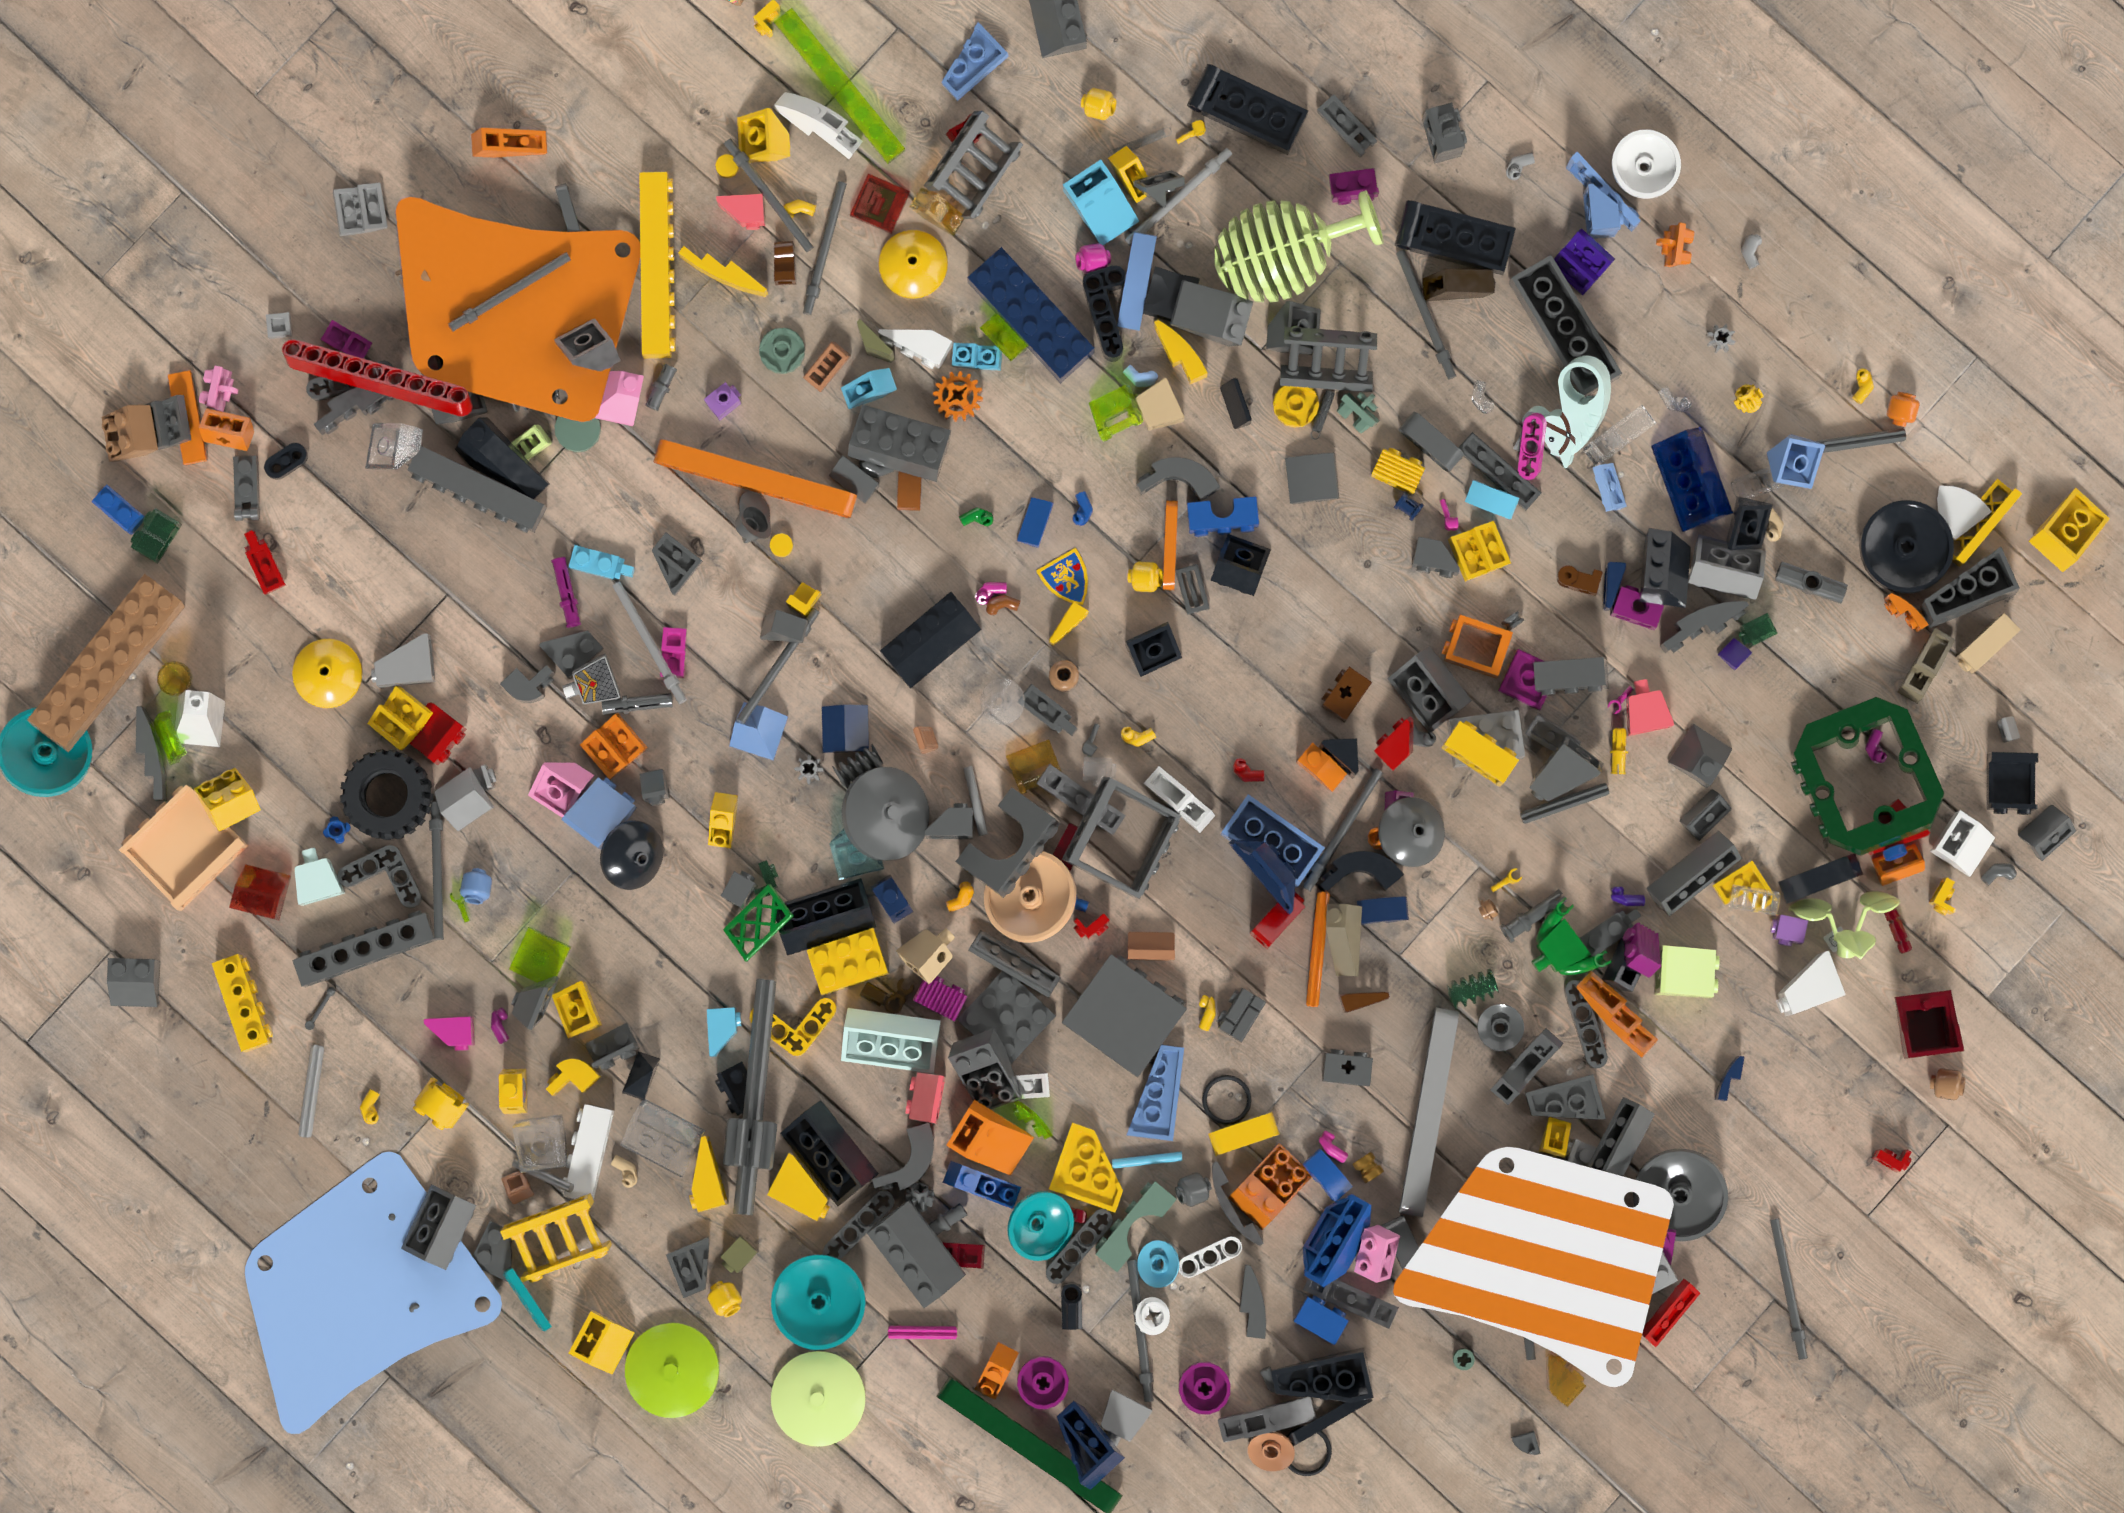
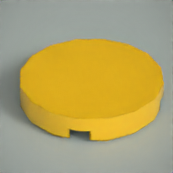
M1281 386L1276 392L1273 401L1274 414L1277 419L1284 425L1293 428L1304 427L1311 423L1317 415L1319 408L1316 392L1313 388Z

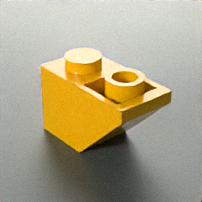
M715 792L710 809L708 845L731 848L737 815L738 795Z

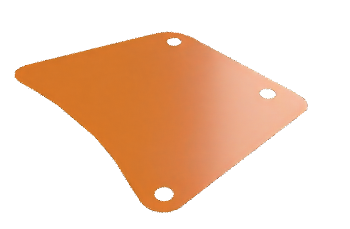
M407 197L401 199L396 207V220L412 360L416 368L426 377L462 386L468 392L574 421L586 422L594 419L599 413L611 368L600 372L572 365L556 345L554 339L595 318L610 336L615 348L617 347L641 258L640 241L634 234L623 230L580 232L531 230L474 218L435 205L421 198ZM621 242L630 246V254L624 258L619 257L615 252L616 245ZM567 253L571 259L569 262L477 317L478 320L473 323H467L453 332L448 326V323L462 316V312L470 307L472 309L562 254ZM424 270L426 271L431 281H424L421 279V275ZM433 355H438L443 359V366L439 370H432L428 366V359ZM562 389L567 393L568 399L564 404H557L553 401L552 394L555 390Z

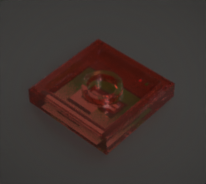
M868 174L852 208L850 217L893 234L910 191Z

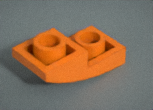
M1893 593L1884 598L1886 601L1884 605L1891 615L1894 614L1896 618L1905 613L1907 616L1905 621L1912 630L1915 629L1918 632L1929 625L1919 611L1906 600Z

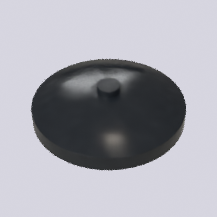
M1912 500L1895 501L1880 508L1866 522L1860 537V557L1867 573L1880 586L1897 593H1916L1937 583L1949 569L1954 554L1953 535L1942 515L1927 504Z

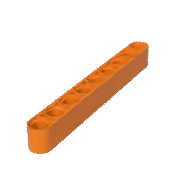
M662 439L659 441L653 461L668 468L845 518H851L857 495L851 492Z

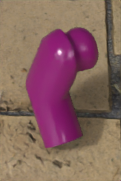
M1872 729L1865 749L1871 761L1883 763L1887 758V754L1882 751L1879 745L1883 732L1877 729Z

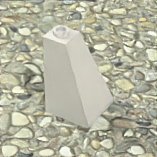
M185 690L178 696L173 743L220 747L225 701L210 692Z

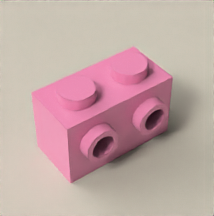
M1380 1225L1365 1228L1361 1235V1245L1355 1259L1356 1266L1354 1272L1376 1283L1390 1279L1400 1235Z

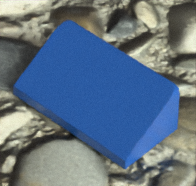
M1031 498L1017 538L1018 542L1039 548L1054 505L1052 502Z

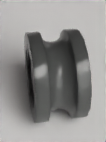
M1516 611L1502 621L1501 624L1506 625V630L1511 631L1521 624L1524 618H1520L1519 612Z

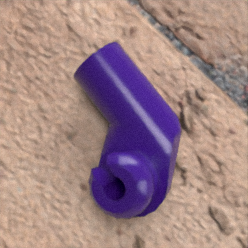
M1612 887V895L1610 896L1613 901L1625 906L1645 905L1644 895H1624L1623 887Z

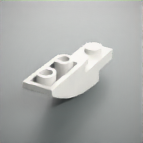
M784 92L772 107L808 136L812 131L848 159L863 142L845 127L848 123L846 119L822 104L806 97Z

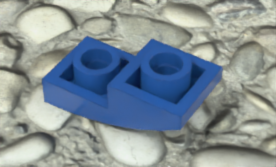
M1318 1149L1302 1164L1314 1181L1322 1186L1334 1202H1337L1353 1187L1321 1149Z

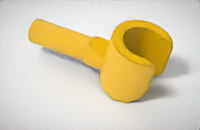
M1202 120L1192 122L1193 130L1176 138L1177 143L1179 144L1193 136L1204 135L1206 131L1204 122Z
M1517 868L1510 870L1503 880L1491 886L1492 892L1509 883L1515 884L1519 882L1522 877L1515 880L1511 876L1512 872L1516 871Z

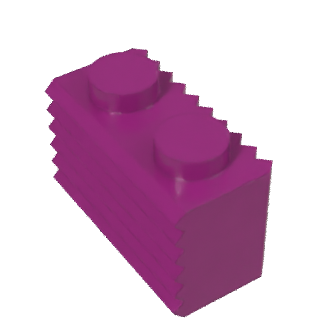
M1640 922L1636 923L1632 928H1628L1623 936L1625 940L1624 955L1626 956V966L1650 978L1661 968L1659 933L1644 927V924L1640 925Z
M936 976L930 984L923 980L913 1001L955 1022L967 999V996L964 995L965 990L954 984L951 988L944 985V979Z

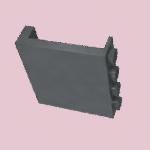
M1111 954L1062 1021V1024L1138 1078L1187 1010L1184 1007L1186 1002L1176 995L1173 997L1165 993L1167 989L1157 981L1154 984L1146 979L1148 975L1136 967L1133 970L1128 967L1129 961L1121 955L1113 956Z

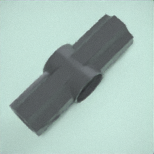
M1783 561L1780 563L1774 580L1799 589L1805 594H1813L1838 604L1842 603L1848 587L1847 584L1822 576L1817 571H1808ZM1806 578H1814L1817 583L1816 588L1808 587L1806 585Z

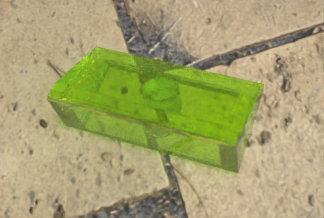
M997 313L979 328L1010 361H1013L1028 349V345Z

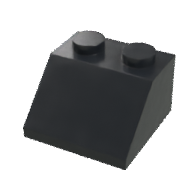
M1227 534L1210 581L1254 596L1271 549Z

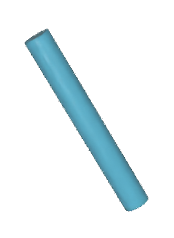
M1182 1151L1112 1159V1167L1115 1169L1183 1161Z

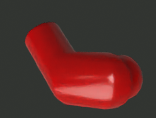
M1242 758L1234 761V773L1243 782H1264V770H1251Z

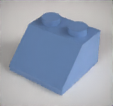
M1588 184L1583 193L1587 234L1593 239L1615 237L1618 230L1621 229V225H1623V212L1619 211L1618 204L1594 184Z

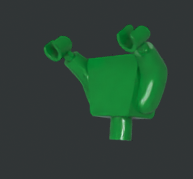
M1562 898L1546 917L1537 934L1536 941L1538 944L1536 947L1541 954L1531 961L1535 969L1541 972L1550 965L1554 972H1559L1561 975H1576L1610 964L1611 960L1607 962L1603 959V955L1608 953L1607 951L1589 957L1591 954L1567 920L1563 919L1564 915L1568 914L1574 905L1566 907L1564 901L1567 898Z

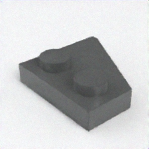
M588 630L539 644L568 679L573 676L572 671L588 663L604 649Z

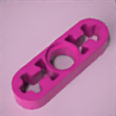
M1540 413L1530 414L1523 422L1518 472L1526 480L1534 479L1541 472L1547 421ZM1536 419V423L1540 424V426L1535 429L1534 435H1530L1534 430V425L1530 424V422ZM1532 440L1537 443V452L1528 450V441ZM1530 458H1534L1531 461V468L1534 470L1529 473V470L1525 467L1530 463Z

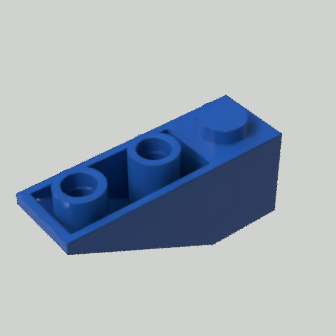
M950 1161L942 1182L1011 1209L1014 1208L1021 1189L1020 1186Z

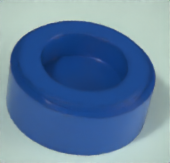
M1900 844L1888 848L1882 853L1886 861H1892L1906 855L1907 849L1905 844Z

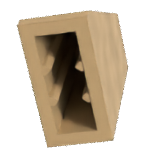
M2005 613L2000 615L1956 656L1959 660L1958 665L1965 672H1976L2021 629Z

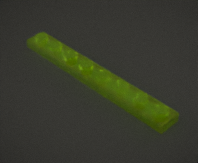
M793 8L774 21L776 27L883 160L889 164L905 152V147Z

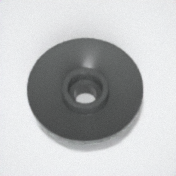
M1505 1004L1493 1005L1487 1008L1479 1017L1477 1024L1478 1035L1488 1048L1496 1051H1506L1512 1049L1521 1041L1524 1034V1021L1520 1013L1513 1007ZM1498 1023L1504 1025L1503 1032H1498L1496 1030V1025Z

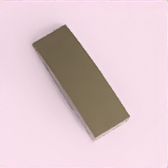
M1935 628L1897 692L1918 704L1937 675L1955 639Z

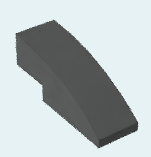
M1245 1265L1239 1312L1248 1313L1246 1337L1265 1339L1266 1314L1262 1292L1251 1265Z

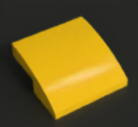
M1494 521L1474 527L1469 531L1447 539L1465 582L1511 564Z
M395 686L385 704L378 705L367 724L396 748L403 750L421 731L433 712L401 686Z

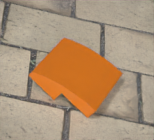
M619 713L614 714L605 724L596 729L580 744L609 780L620 773L648 748Z

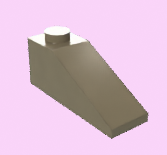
M1327 904L1326 930L1336 976H1358L1362 906Z

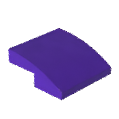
M1581 228L1557 254L1554 260L1567 282L1581 295H1584L1613 263L1615 258Z

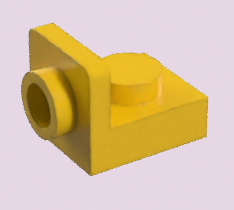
M771 0L753 17L754 28L761 36L765 34L769 38L773 36V32L767 26V23H773L780 16V5L775 0Z
M1947 877L1942 878L1929 902L1934 906L1933 910L1944 916L1947 913L1953 914L1956 910L1944 902L1945 900L1949 901L1955 891L1952 888L1955 881Z

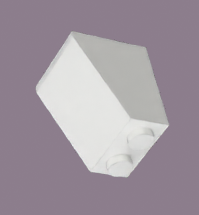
M1826 951L1817 954L1777 994L1779 999L1776 1000L1779 1011L1781 1013L1784 1012L1785 1016H1789L1846 995L1830 952Z

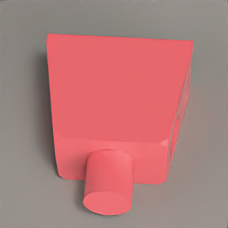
M1647 679L1635 681L1636 695L1626 698L1628 736L1673 727L1674 721L1661 690L1650 692Z

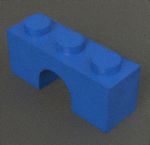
M1257 497L1234 498L1233 512L1226 518H1219L1213 514L1210 501L1187 503L1189 534L1194 533L1195 537L1207 536L1208 532L1217 531L1219 535L1230 534L1231 530L1240 529L1241 532L1255 531L1254 528L1259 526Z

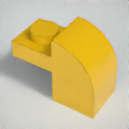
M567 1059L556 1065L562 1073L560 1075L558 1073L554 1074L547 1081L549 1086L546 1090L552 1096H555L571 1081L582 1093H585L601 1076L588 1063L578 1059Z

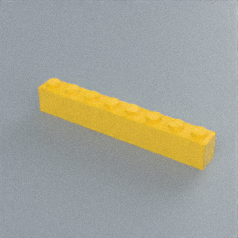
M639 172L642 356L644 359L672 358V351H676L675 337L671 338V329H675V315H671V306H675V293L671 292V283H675L674 269H670V261L674 260V247H670V238H674V225L670 224V215H674L673 201H669V193H673V179H669L667 172Z

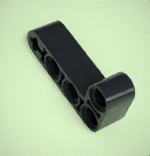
M1117 265L1089 272L1083 278V291L1102 354L1110 362L1120 360L1123 355V343L1107 294L1124 286L1125 272ZM1112 273H1118L1121 276V280L1114 283L1108 277ZM1094 279L1099 282V286L1096 289H1090L1086 285L1087 282ZM1101 301L1105 303L1106 308L1102 311H1097L1093 305L1095 302ZM1103 323H1109L1113 329L1109 333H1104L1100 330V326ZM1112 339L1114 348H1118L1116 354L1108 351V340Z

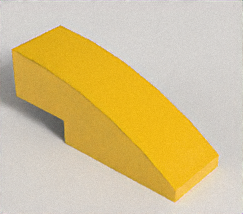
M1159 320L1154 321V328L1172 368L1181 364L1190 385L1207 378L1208 373L1193 348L1172 328Z

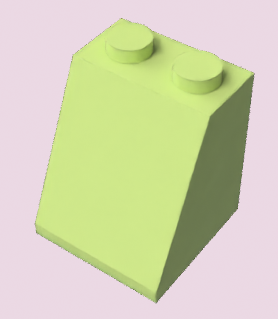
M1660 946L1661 968L1655 974L1654 995L1714 997V993L1718 992V979H1715V970L1719 969L1720 962L1719 956H1716V950Z

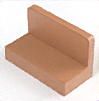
M1129 932L1128 960L1174 961L1175 934L1171 932Z

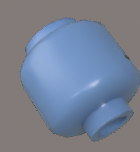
M473 868L472 871L466 872L462 877L460 894L465 898V902L478 905L488 900L491 892L492 878L486 874L485 870Z

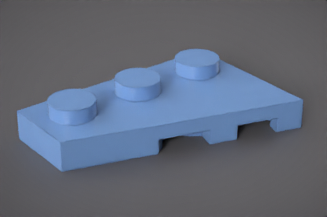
M979 22L976 24L970 39H967L959 57L955 59L942 80V85L957 101L1009 57L1007 51Z

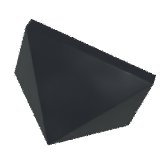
M638 1051L622 1093L645 1100L660 1058Z

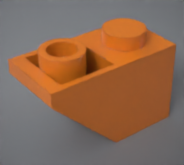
M998 1342L975 1390L996 1400L1019 1352Z

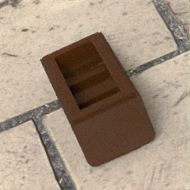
M1388 992L1347 993L1339 995L1344 1013L1388 1000L1390 997Z

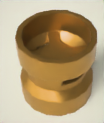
M1372 1151L1352 1164L1356 1170L1361 1171V1179L1365 1184L1384 1172L1381 1165L1374 1162L1375 1156Z

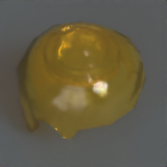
M172 661L165 663L157 673V683L161 691L170 696H179L185 690H189L192 685L193 675L191 670L182 662Z

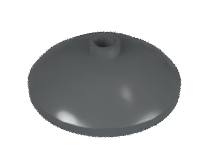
M1407 797L1393 802L1386 808L1379 822L1378 834L1384 852L1392 861L1405 867H1419L1431 862L1439 854L1444 843L1445 828L1443 820L1434 806L1423 799ZM1416 827L1420 828L1421 832L1419 835L1416 833Z

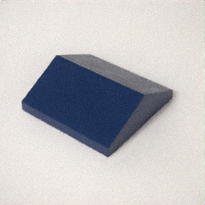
M868 705L822 706L823 753L863 752L864 748L869 750Z

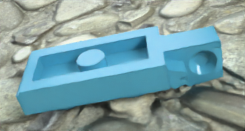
M574 545L569 563L570 569L612 580L620 579V575L633 578L635 570L634 567L625 565V559L619 556Z

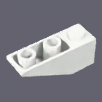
M879 329L878 331L879 337L887 346L893 347L895 345L901 348L900 352L909 358L916 356L922 360L921 363L930 369L934 367L940 369L953 346L951 340L933 330Z

